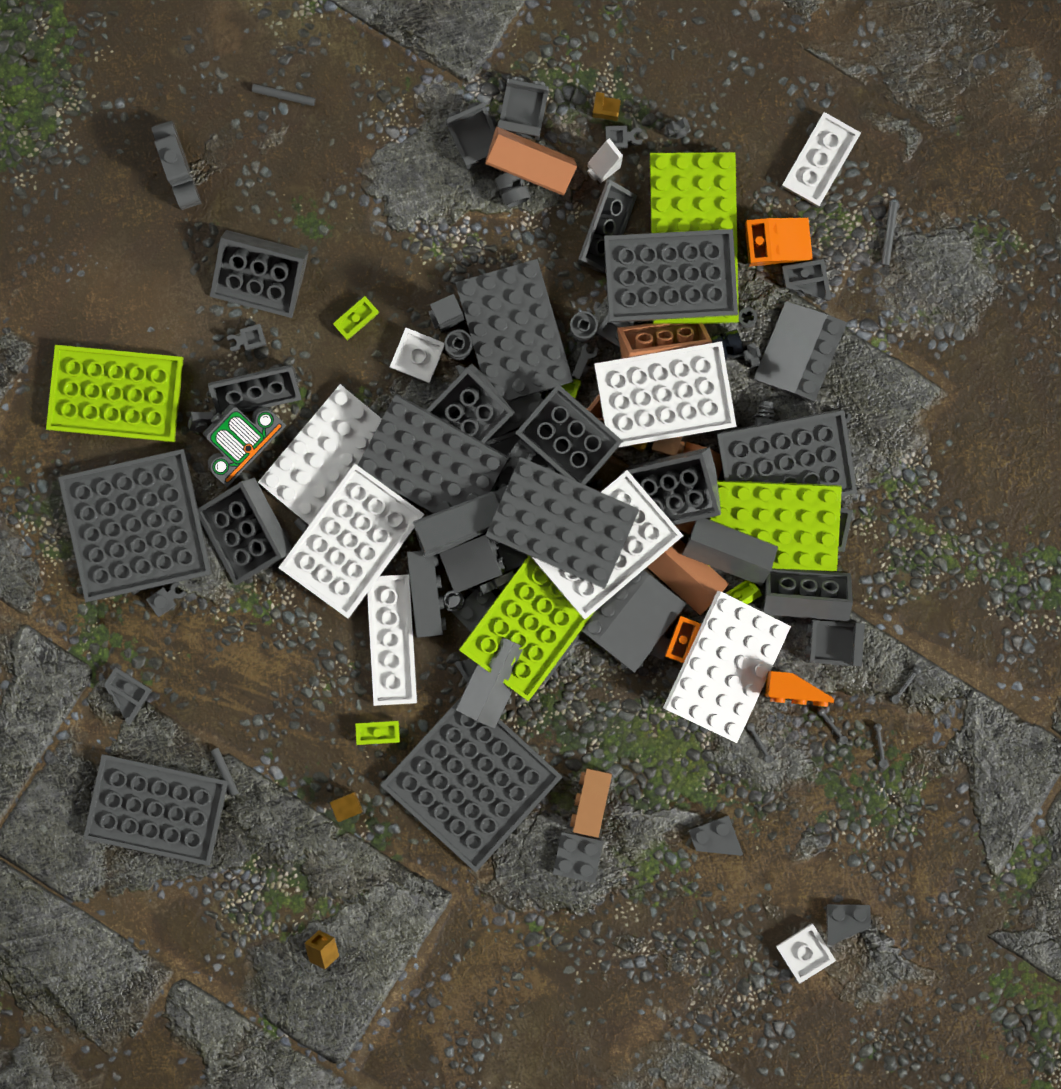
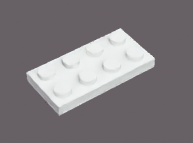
M824 112L781 187L819 207L861 132Z

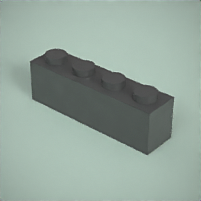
M422 550L407 552L417 638L443 635V630H447L446 619L445 617L441 618L440 609H444L443 596L438 594V588L442 587L441 576L436 575L435 568L439 566L438 554L424 558Z

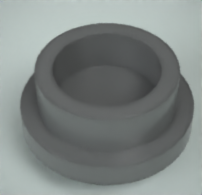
M454 590L449 591L443 598L444 607L448 611L456 612L464 605V597L460 592L454 593Z

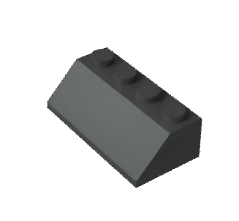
M771 569L764 582L763 613L767 615L849 621L853 604L851 573Z

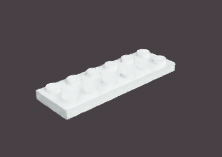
M410 575L379 576L367 593L374 706L417 703Z

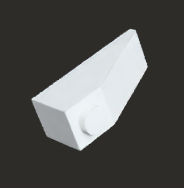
M610 138L591 158L587 166L589 168L587 172L594 181L597 179L600 183L621 168L623 155Z

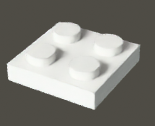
M405 328L390 368L430 384L445 343Z
M812 923L776 946L799 984L836 961Z

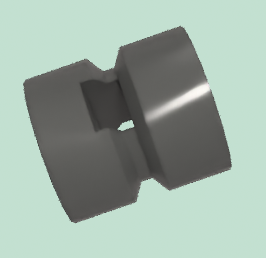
M504 173L495 179L499 191L503 192L501 197L506 208L520 205L531 199L527 186H523L524 179L509 173Z
M587 311L576 313L570 323L572 337L578 342L592 340L596 335L598 327L596 317Z
M464 330L451 331L445 338V348L449 357L461 361L471 355L473 351L472 339Z

